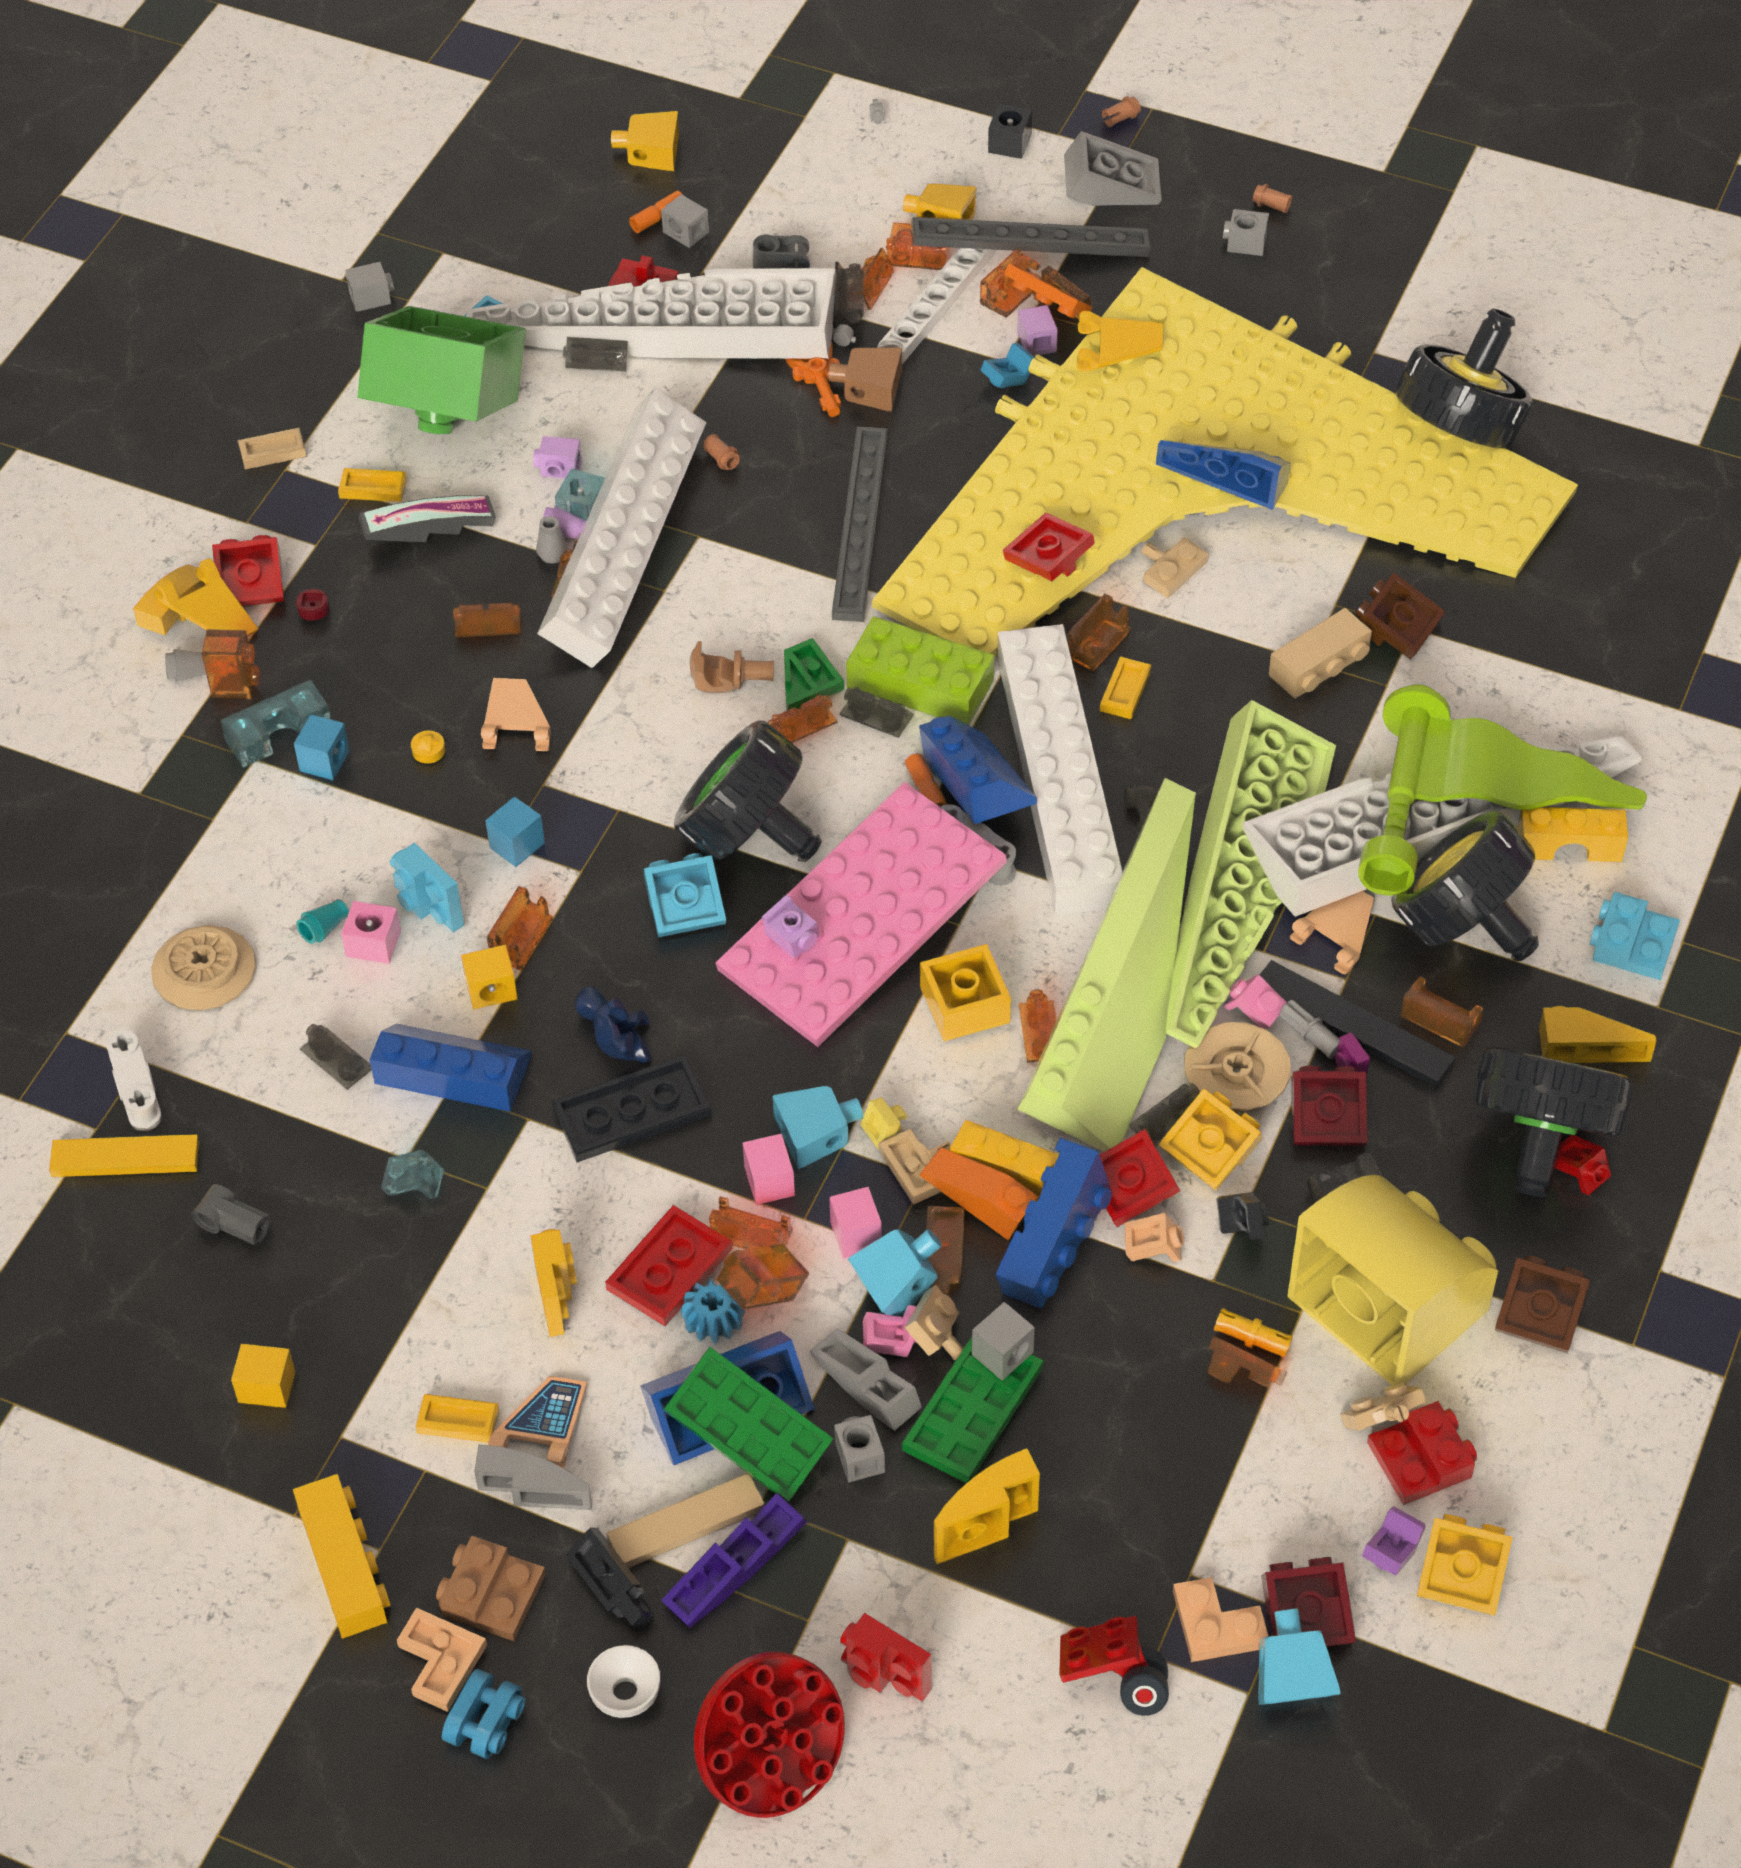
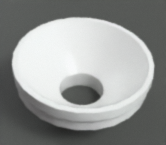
M629 1645L616 1646L602 1652L593 1661L587 1675V1688L592 1701L602 1712L618 1718L632 1717L644 1712L654 1703L660 1688V1672L657 1663L646 1651ZM622 1682H631L637 1687L636 1694L628 1700H620L613 1693L615 1687Z

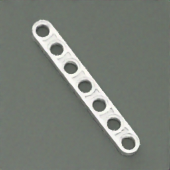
M959 248L879 342L877 348H902L903 364L992 258L996 250ZM969 259L975 261V263L965 265L961 261ZM951 277L960 279L956 283H950L945 280ZM939 295L943 296L945 299L941 301H934L930 298L932 296ZM917 314H927L930 317L926 319H917L914 316H916ZM903 332H910L914 334L912 337L909 338L899 336V334Z

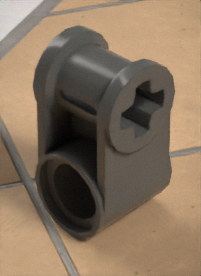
M760 235L753 241V269L809 268L810 261L807 257L810 249L809 241L801 235ZM796 243L798 244V251H797V252H795V244H796ZM795 259H797L798 262L797 267H795Z

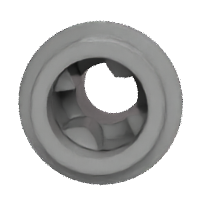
M552 516L544 517L539 523L536 552L544 562L558 563L564 559L568 551V545L558 519Z
M173 649L171 653H165L167 679H175L178 682L207 673H214L212 653Z

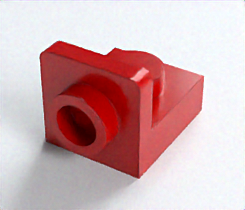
M1570 1135L1560 1144L1555 1168L1577 1177L1582 1193L1590 1195L1610 1178L1611 1171L1603 1147L1575 1135Z

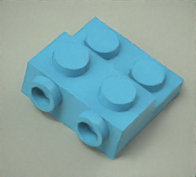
M415 842L404 850L396 852L390 860V865L395 869L393 873L394 886L399 890L397 898L401 906L408 912L412 910L421 920L431 914L438 924L444 923L453 933L464 926L457 882Z
M701 853L685 856L683 861L670 863L668 860H659L651 863L648 868H644V881L658 937L726 924L712 855L703 857Z
M1614 892L1611 901L1604 899L1598 919L1604 920L1603 926L1595 925L1589 945L1595 946L1592 960L1661 980L1680 920L1646 910L1648 901Z

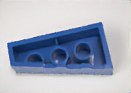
M1059 1138L1054 1149L1060 1153L1054 1167L1046 1166L1040 1179L1044 1182L1038 1201L1030 1200L1025 1210V1229L1023 1232H1015L995 1274L1004 1295L1040 1309L1047 1298L1055 1294L1061 1275L1066 1267L1069 1268L1073 1264L1078 1247L1084 1238L1090 1236L1095 1219L1101 1209H1105L1109 1205L1112 1196V1190L1099 1152L1063 1138Z

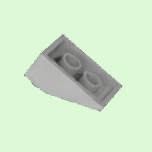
M1083 131L1078 134L1064 154L1066 195L1069 198L1092 206L1159 205L1162 201L1158 158Z

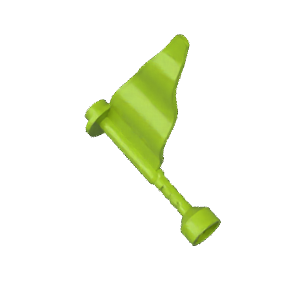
M1414 684L1402 687L1387 697L1382 714L1383 721L1388 730L1398 737L1387 794L1389 807L1384 833L1382 836L1370 839L1364 845L1358 876L1361 883L1367 889L1380 895H1397L1401 892H1406L1412 886L1418 855L1415 848L1408 841L1404 840L1409 808L1415 799L1441 802L1458 798H1475L1517 810H1532L1572 801L1606 808L1642 809L1645 806L1647 795L1641 789L1612 779L1583 758L1570 753L1532 746L1498 723L1482 718L1450 720L1451 710L1446 699L1426 685Z

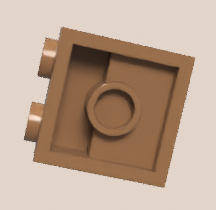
M471 1536L467 1546L460 1544L455 1551L452 1565L456 1568L451 1578L444 1577L438 1586L436 1599L439 1600L442 1617L515 1641L545 1578V1567L510 1556L507 1547Z

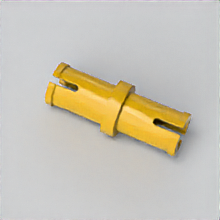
M1225 1308L1221 1309L1214 1327V1331H1219L1245 1342V1346L1252 1348L1254 1345L1280 1355L1282 1358L1286 1357L1293 1339V1335H1288L1262 1324V1320L1255 1318L1253 1321L1227 1311Z

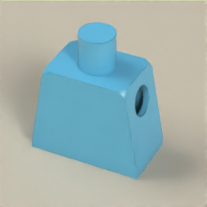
M828 1086L772 1096L774 1118L797 1169L803 1168L845 1147L848 1144L847 1124L863 1119L862 1108L857 1098L838 1104L832 1089Z
M896 1229L853 1254L848 1260L881 1312L886 1315L903 1317L907 1306H914L937 1279L938 1274L928 1258L940 1249L942 1244L938 1237L929 1229L917 1239Z
M1298 1609L1274 1612L1278 1636L1264 1637L1259 1642V1705L1341 1694L1321 1631L1302 1632Z

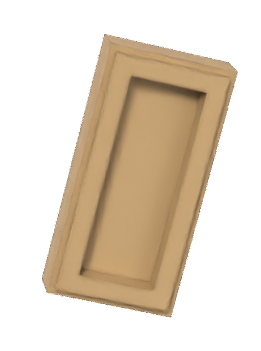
M300 428L238 440L245 469L307 457Z

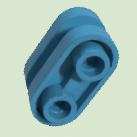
M475 1669L447 1716L442 1730V1740L459 1747L468 1737L472 1739L471 1753L488 1759L493 1753L499 1754L507 1738L506 1729L512 1719L517 1720L524 1709L526 1698L522 1696V1687L509 1681H504L496 1690L492 1688L494 1676L483 1670ZM485 1703L489 1704L480 1723H475Z

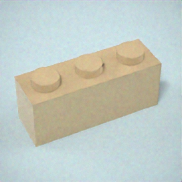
M1344 608L1271 653L1269 676L1296 699L1305 692L1313 691L1327 678L1338 675L1343 668L1354 661L1362 660L1369 653L1372 630Z

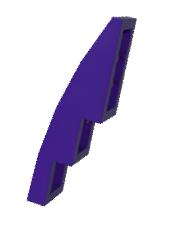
M776 1493L751 1521L746 1517L720 1546L715 1542L661 1601L689 1628L692 1627L747 1582L782 1549L807 1521Z

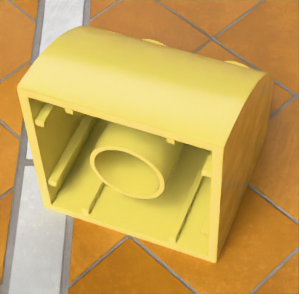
M1368 1175L1341 1185L1318 1200L1299 1216L1287 1297L1388 1383L1394 1385L1405 1382L1407 1384L1489 1311L1498 1270L1496 1269V1263L1492 1254L1480 1241L1472 1237H1465L1460 1240L1439 1223V1215L1426 1197L1415 1191H1409L1407 1194H1404L1387 1179L1379 1175Z

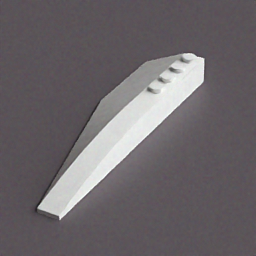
M1622 736L1580 743V748L1576 749L1564 748V746L1550 748V750L1570 753L1583 758L1611 778L1639 763L1642 757ZM1391 774L1386 775V780L1372 782L1371 778L1359 779L1243 822L1242 828L1275 894L1295 917L1367 889L1361 883L1358 876L1362 849L1370 839L1382 836L1384 833L1389 807L1387 794ZM1458 798L1441 802L1415 799L1409 808L1404 840L1408 841L1415 848L1419 861L1443 838L1469 820L1487 812L1497 811L1504 814L1517 828L1521 810L1510 809L1475 798ZM1561 802L1545 807H1560L1561 805L1567 802Z

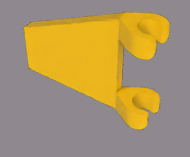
M1082 311L1080 313L1078 332L1081 334H1091L1100 331L1099 354L1087 348L1079 350L1077 369L1079 371H1091L1162 350L1163 323L1104 318L1090 311Z
M210 558L199 563L200 567L196 569L197 577L207 585L180 599L173 583L168 579L159 582L158 588L154 591L155 597L162 604L230 645L258 631V627L221 579L215 563Z

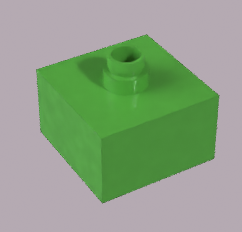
M407 306L366 322L364 326L357 398L415 409V414L420 416L418 417L419 430L433 434H450L453 430L454 420L461 418L477 422L518 401L526 328L414 306Z

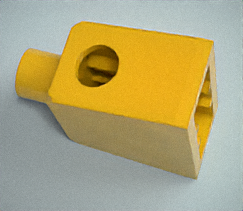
M678 111L634 114L630 117L628 131L612 130L611 147L627 149L629 164L674 171L679 140Z
M931 183L927 185L921 196L906 194L903 201V211L915 213L917 217L972 220L976 211V187Z

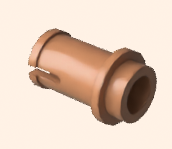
M1126 96L1122 99V102L1102 110V118L1114 114L1112 118L1104 121L1108 127H1112L1129 117L1131 119L1136 118L1137 114L1141 111V107L1135 97Z
M1265 183L1263 186L1258 184L1252 201L1256 202L1258 207L1264 205L1287 213L1293 196L1271 189Z
M711 434L704 440L703 450L717 461L719 468L732 470L737 467L740 462V456L735 447H729L716 434Z

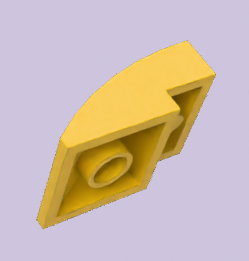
M1027 1448L1005 1457L973 1477L942 1508L934 1520V1559L936 1564L1008 1538L1009 1522L1038 1511L1040 1473Z

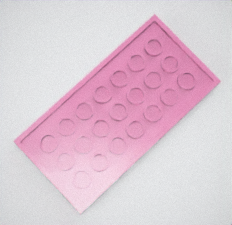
M904 782L787 894L792 898V902L817 922L820 937L810 950L803 951L794 959L766 935L761 919L716 962L717 970L815 1046L819 1047L1007 863L1006 854Z

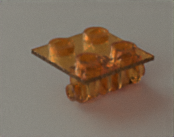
M893 222L890 238H887L886 241L887 255L885 265L941 270L946 264L949 247L913 246L911 224Z

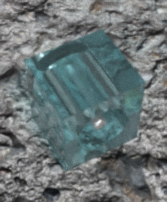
M571 468L555 495V505L583 518V520H587L605 478Z

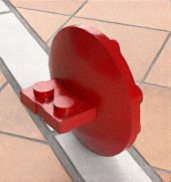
M764 1652L736 1663L712 1686L698 1714L694 1733V1752L697 1768L705 1786L722 1804L738 1813L751 1817H777L792 1812L806 1804L831 1779L841 1754L845 1734V1720L839 1694L830 1678L822 1669L814 1663L791 1653ZM816 1785L815 1788L807 1796L803 1798L802 1794L810 1787Z

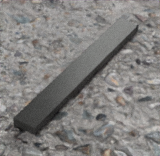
M912 217L911 219L913 246L1149 257L1151 252L1148 229L921 217Z
M857 427L832 606V620L864 622L888 428Z

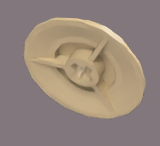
M204 925L188 928L169 938L157 951L151 966L153 986L164 1000L178 1008L201 1011L221 1007L237 998L251 983L256 964L254 951L242 935L227 927Z
M1225 1022L1210 1027L1197 1048L1189 1046L1184 1057L1185 1076L1192 1090L1198 1095L1203 1089L1211 1094L1218 1091L1232 1103L1230 1109L1233 1111H1251L1269 1105L1284 1092L1291 1077L1290 1057L1282 1042L1268 1030L1249 1023ZM1235 1068L1241 1069L1239 1073L1233 1071Z

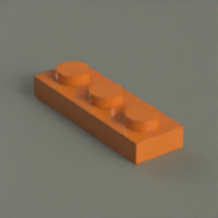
M1009 263L1004 275L1014 280L1012 286L1026 293L1030 289L1037 292L1034 298L1050 306L1052 302L1059 304L1058 311L1071 318H1074L1076 314L1080 315L1082 311H1091L1092 306Z

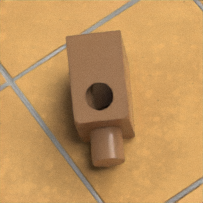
M854 348L851 350L848 365L830 364L828 380L844 383L845 399L847 401L892 412L902 373V348Z

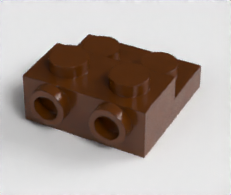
M1393 572L1385 582L1381 579L1377 581L1368 593L1373 598L1369 603L1367 600H1364L1353 615L1372 630L1371 641L1380 646L1385 640L1411 660L1446 611Z
M1526 1256L1525 1260L1516 1258L1495 1331L1568 1353L1590 1280L1583 1278L1584 1273L1574 1268L1562 1267L1560 1271L1547 1267L1548 1262L1538 1257Z

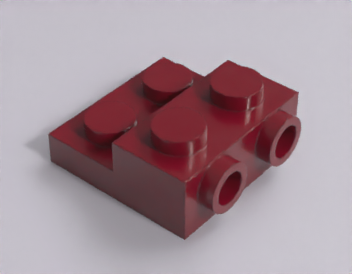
M1303 1066L1299 1068V1071H1293L1291 1076L1293 1145L1366 1146L1368 1143L1366 1072H1357V1068L1352 1066L1337 1067L1335 1071H1321V1068L1318 1066Z
M1322 1557L1308 1560L1309 1567L1293 1568V1562L1269 1565L1270 1572L1263 1573L1261 1579L1267 1615H1270L1273 1636H1278L1274 1612L1298 1609L1301 1631L1320 1630L1326 1647L1356 1643L1344 1562L1332 1564L1331 1557Z

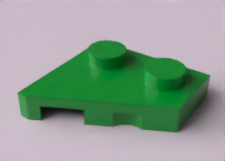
M813 638L784 650L786 711L788 713L845 690L843 678Z

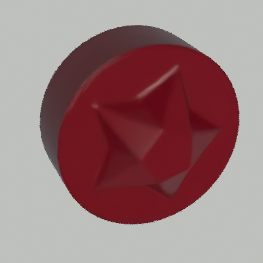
M319 589L305 590L296 599L298 614L305 620H319L325 617L330 610L327 594Z

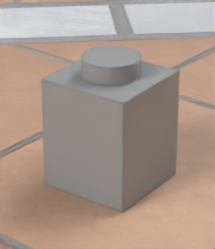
M381 262L345 270L349 294L356 312L391 304L389 291L394 290L393 281L390 273H384Z

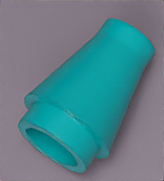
M336 899L332 903L303 912L301 918L296 922L297 930L306 942L310 944L314 942L320 943L342 920L348 917L349 910L342 900Z

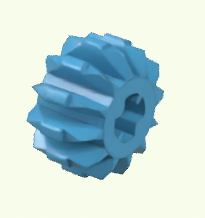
M710 1278L708 1286L705 1287L696 1282L694 1292L685 1293L684 1305L681 1308V1316L685 1321V1328L688 1333L696 1332L700 1342L707 1336H710L714 1344H716L720 1335L730 1340L733 1335L732 1329H741L742 1317L745 1314V1304L741 1301V1294L738 1288L730 1290V1285L726 1280L717 1286L712 1278Z

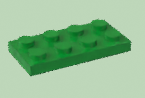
M971 1337L902 1443V1451L968 1483L978 1472L1042 1371L1044 1360L1031 1354L1004 1380H1001L972 1356Z
M711 1347L705 1351L663 1409V1411L774 1494L778 1493L786 1502L790 1501L833 1440L831 1436Z

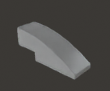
M836 1328L810 1350L812 1357L850 1396L894 1431L922 1408L917 1391L913 1385L890 1371L886 1359L840 1329Z
M478 1444L474 1470L478 1490L512 1492L514 1506L591 1510L590 1486L572 1472L551 1461L527 1452Z

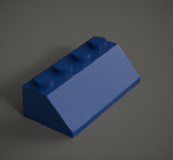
M952 716L938 717L931 722L919 725L925 761L974 824L1037 804V797L985 733Z
M396 1023L380 1032L369 1060L375 1084L511 1112L530 1062L532 1051Z
M777 1331L721 1353L723 1357L800 1414L815 1409L792 1339L783 1332ZM696 1364L640 1385L652 1422L673 1465L714 1450L713 1447L663 1411Z

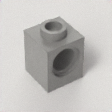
M682 194L661 210L663 233L688 248L709 233L708 210Z
M1233 209L1231 221H1225L1223 239H1228L1227 252L1263 256L1269 213Z
M871 1415L861 1418L857 1416L849 1417L841 1423L834 1425L835 1445L848 1483L885 1473V1454ZM855 1443H863L866 1446L862 1448H854L851 1445Z

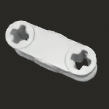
M119 1030L113 1033L106 1042L115 1083L131 1126L138 1131H150L162 1119L148 1062L144 1059L137 1035L129 1030Z

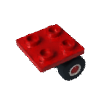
M1136 1616L1127 1618L1114 1617L1104 1624L1088 1628L1076 1627L1060 1636L1059 1675L1063 1683L1113 1671L1122 1677L1120 1685L1121 1701L1130 1712L1141 1716H1149L1158 1713L1165 1707L1169 1697L1167 1662L1160 1652L1152 1648L1141 1647L1139 1642V1623Z

